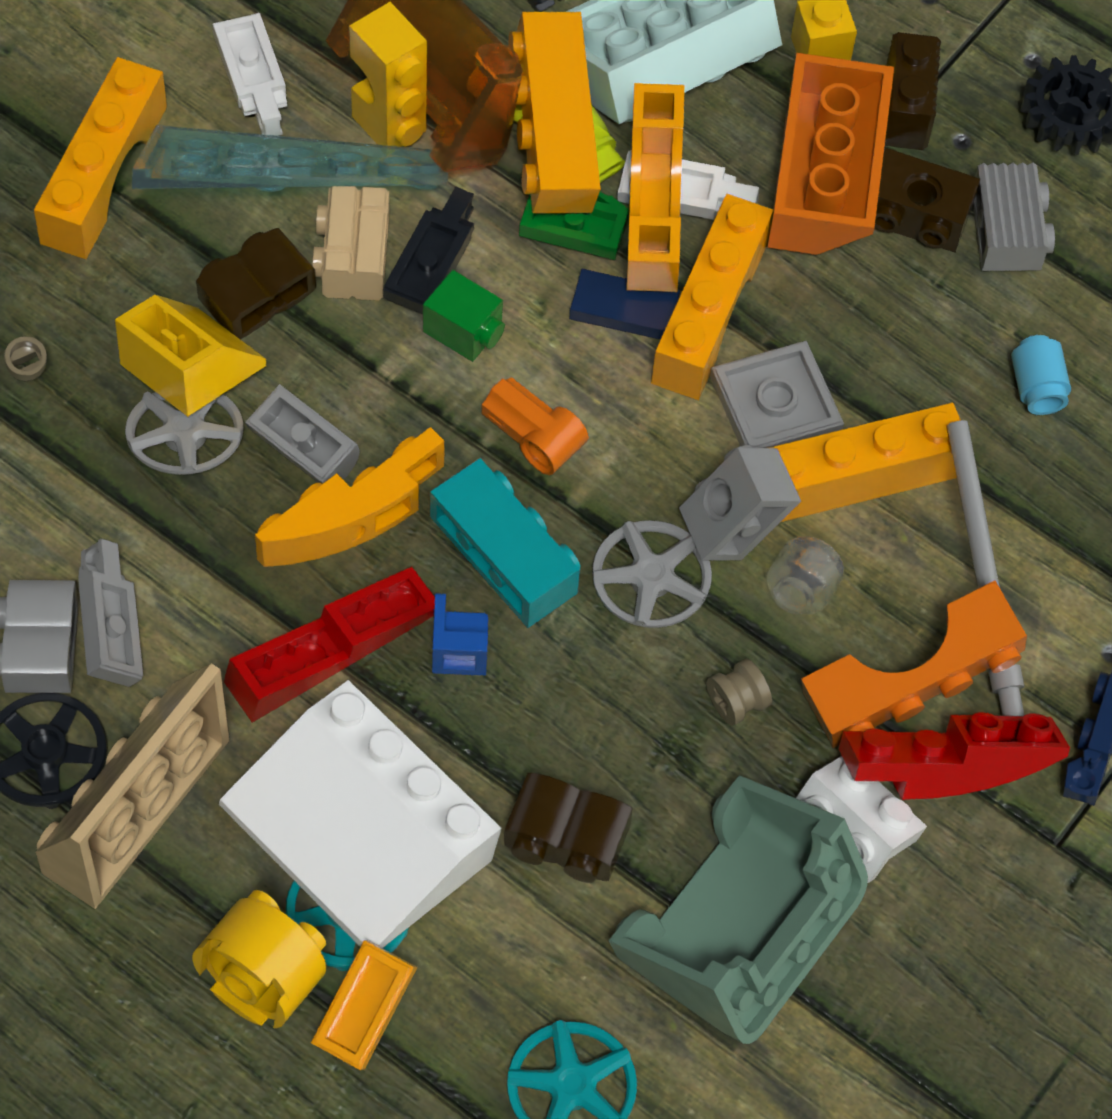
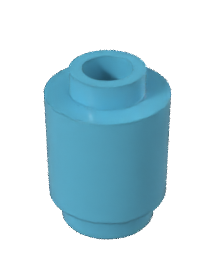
M1034 335L1025 338L1011 354L1020 400L1027 405L1028 411L1032 414L1047 415L1058 412L1067 406L1069 402L1068 395L1071 392L1061 343L1049 339L1045 335Z

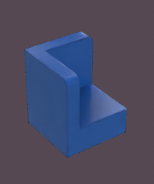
M435 593L432 673L486 676L488 615L485 613L446 612V594Z

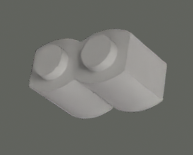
M9 581L7 597H0V629H4L3 641L0 643V676L2 677L5 693H71L78 623V595L75 581Z

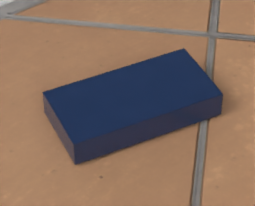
M581 269L570 308L569 319L661 340L679 300L680 290L677 292L627 290V278Z

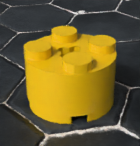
M254 890L248 898L239 899L195 949L192 960L199 976L207 968L216 980L210 990L228 1008L254 1024L262 1026L269 1018L274 1020L273 1028H280L325 975L326 962L321 950L326 946V940L312 925L306 922L297 924L281 912L278 904L268 894L260 890Z

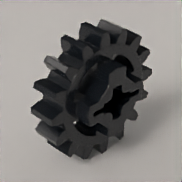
M1071 55L1068 65H1063L1055 57L1051 60L1049 70L1041 65L1036 67L1034 77L1028 78L1021 104V112L1028 114L1025 122L1026 128L1039 127L1036 138L1039 142L1050 137L1055 140V151H1059L1064 144L1071 145L1074 155H1079L1082 145H1087L1093 153L1099 151L1102 141L1111 145V68H1107L1102 72L1095 70V59L1089 60L1086 66L1079 65L1076 55ZM1052 90L1049 99L1045 100V94ZM1101 110H1105V116L1099 120Z

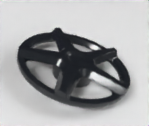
M38 693L20 698L0 712V725L4 723L21 742V751L0 762V793L7 798L31 807L56 809L60 804L73 800L75 793L86 780L92 779L94 781L101 773L107 759L106 734L97 715L81 701L58 693ZM51 701L62 703L61 708L49 724L33 726L16 713V710L36 702ZM77 711L81 712L92 725L96 735L97 748L71 744L66 741V734ZM61 764H92L88 773L77 784L65 791H59V767ZM27 769H34L38 775L42 795L20 792L8 785L3 778Z

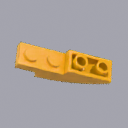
M430 427L416 438L411 436L403 440L396 447L392 456L377 468L371 466L362 471L351 487L337 473L323 484L319 482L311 485L301 495L298 503L283 514H273L262 523L255 534L257 560L264 567L291 565L316 560L360 545L397 526L419 510V485L444 467V440Z

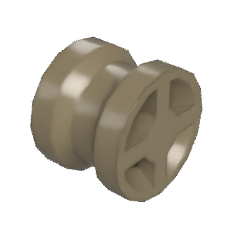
M747 658L736 663L733 671L727 675L717 673L707 678V690L711 701L722 719L731 726L743 721L745 714L752 709L762 711L772 705L771 692L763 674Z

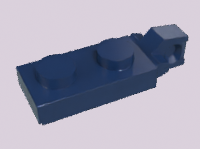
M1100 672L1092 703L1099 704L1101 707L1097 720L1090 718L1085 720L1078 744V749L1084 751L1083 757L1068 763L1063 797H1069L1093 806L1096 804L1112 754V672L1111 674Z

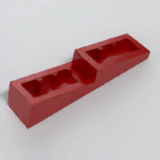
M407 568L325 605L319 619L230 658L224 684L253 723L434 616L435 597L414 568Z

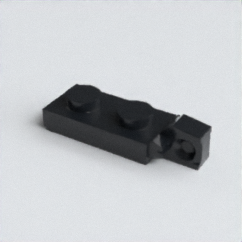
M455 186L443 210L433 207L431 211L426 210L384 285L383 299L423 314V304L452 270H455L472 239L475 223L468 220L474 210L472 206L474 193Z

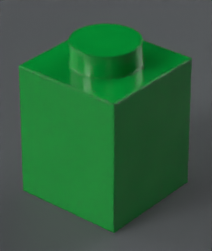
M452 270L423 304V332L473 362L485 347L492 349L504 332L505 323L502 322L503 299Z

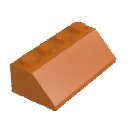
M796 53L773 205L774 212L767 248L818 255L873 234L894 67Z

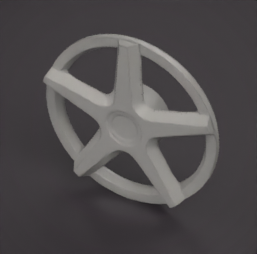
M147 391L144 393L142 400L131 411L126 422V440L135 457L154 470L176 475L200 473L220 465L235 452L243 436L241 413L233 401L224 394L187 417L181 411H177L163 401L165 399L158 393ZM214 402L222 406L229 413L234 427L205 422L204 417ZM150 409L163 422V426L135 437V430L139 419ZM206 438L224 439L231 442L227 449L216 458L196 465V450L205 443ZM165 442L170 449L178 452L181 466H171L156 462L146 456L142 450Z
M661 521L625 522L621 528L614 531L603 541L593 563V583L602 603L618 618L641 627H667L686 620L702 606L711 586L712 571L710 561L701 560L691 534L678 526ZM641 532L664 533L680 541L664 552L656 554L651 550ZM626 538L634 559L633 563L627 566L602 569L604 560L611 548L620 540ZM691 552L695 554L701 568L702 583L700 590L677 576L674 572L675 567ZM604 584H631L637 593L634 616L620 609L610 599ZM667 592L691 602V605L684 611L672 617L650 619L656 599Z

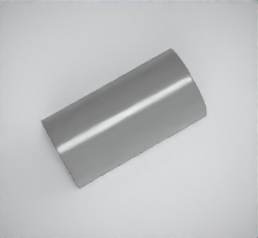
M280 384L245 422L252 432L318 483L323 484L336 473L344 480L355 466L359 457V447L353 440Z

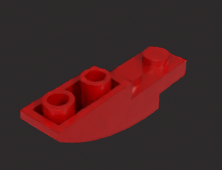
M979 712L973 715H950L946 733H939L933 730H920L917 732H887L881 729L843 731L839 751L854 781H892L901 799L909 800L963 795L1016 781L1068 757L1070 746L1052 717L1036 713H1029L1024 716H995L990 713Z

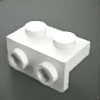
M842 756L814 772L796 797L798 800L845 818L866 867L867 883L876 878L890 858L915 843L927 828L912 813L911 808L904 801L896 798L879 781H854Z

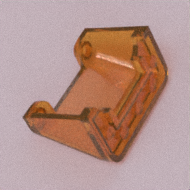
M348 0L325 41L339 57H347L350 51L349 25L388 2H391L427 40L426 113L437 124L431 135L436 144L429 154L435 163L444 172L498 164L510 142L523 69L518 61L517 53L507 45L502 44L462 0Z

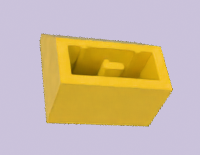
M153 295L115 319L120 365L187 417L266 367V358L202 310L188 304Z

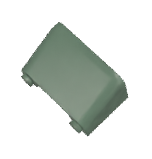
M739 775L729 789L716 800L713 806V825L720 843L660 920L655 914L639 909L621 920L615 933L608 941L616 956L624 964L724 1035L742 1044H750L763 1034L857 909L867 888L868 875L845 818Z

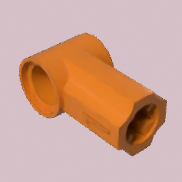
M512 377L506 380L502 378L490 390L488 397L482 403V414L520 444L524 457L535 469L543 474L553 475L589 439L584 424L574 413L560 406L554 409L550 408Z

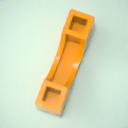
M120 57L116 58L34 208L41 245L83 259L88 258L107 222L111 192L124 158L137 142L148 144L167 108L162 71Z
M634 83L627 290L678 291L685 85Z
M726 193L655 351L651 384L699 401L710 377L711 367H714L722 339L737 299L745 283L752 281L768 244L773 209Z

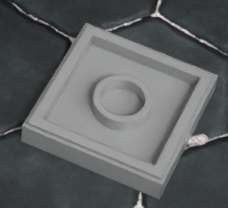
M807 341L711 367L710 378L740 446L750 445L753 448H770L843 430L844 422Z

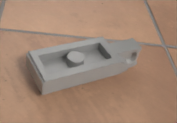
M99 539L97 543L81 551V567L79 568L78 575L87 675L130 687L142 680L143 677L134 583L125 580L124 576L121 575L118 544Z

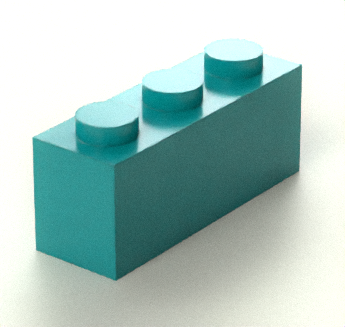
M479 458L430 491V518L527 628L578 594L580 563L576 555L567 545H558L547 533L544 520L534 508H525L514 496L512 485L502 472L498 470L493 472Z

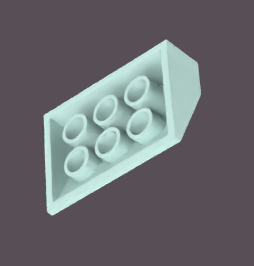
M589 0L566 11L581 12L591 103L596 109L618 124L633 121L634 83L685 85V93L705 82L717 81L726 72L744 63L758 61L765 56V53L782 46L774 0Z

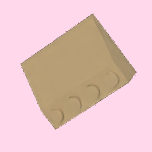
M212 663L173 683L162 698L156 696L147 704L141 714L140 725L128 739L123 737L115 743L107 756L106 767L94 781L88 779L80 786L73 797L71 810L60 823L57 821L52 822L38 840L36 855L41 873L94 909L98 907L229 742L221 669Z

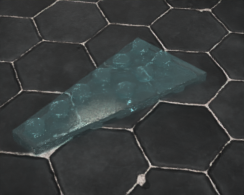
M156 125L132 169V189L255 187L258 190L274 192L283 190L284 187L411 186L416 189L429 190L437 188L438 185H447L451 169L452 151Z

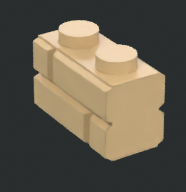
M332 185L328 192V204H318L316 234L325 235L324 247L314 246L313 267L315 268L316 277H322V295H325L326 298L349 299L351 296L361 300H380L383 298L390 215L389 191L386 188L362 187L361 190H358L355 186Z

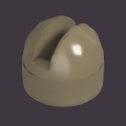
M23 336L12 340L5 350V366L15 379L24 382L31 381L44 372L47 354L45 347L40 341L33 337ZM35 356L39 360L21 369L15 367L31 360Z

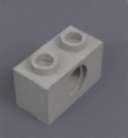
M744 445L728 452L724 457V462L708 478L696 485L695 492L679 509L702 561L742 560L801 502V499L777 448H753L750 445Z

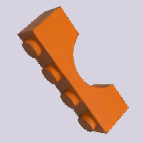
M996 580L947 604V633L944 642L937 653L923 665L905 672H882L862 664L849 654L801 678L803 694L833 748L840 745L843 731L875 729L874 727L892 718L897 723L903 722L920 713L925 708L923 702L941 693L945 698L955 696L973 684L972 677L988 669H991L993 673H999L1021 660L1022 656L1020 653L1025 651L1027 635Z

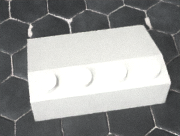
M349 680L309 708L228 790L219 802V805L360 947L364 940H368L381 948L385 947L492 861L501 832V827Z

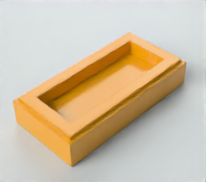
M364 940L311 1044L359 1070H365L418 967L378 945Z

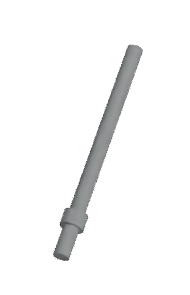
M955 421L949 423L947 429L977 586L979 589L996 580L999 586L968 421ZM1015 664L999 673H993L992 670H989L992 692L999 695L1002 716H1024L1020 689L1025 686L1021 666Z

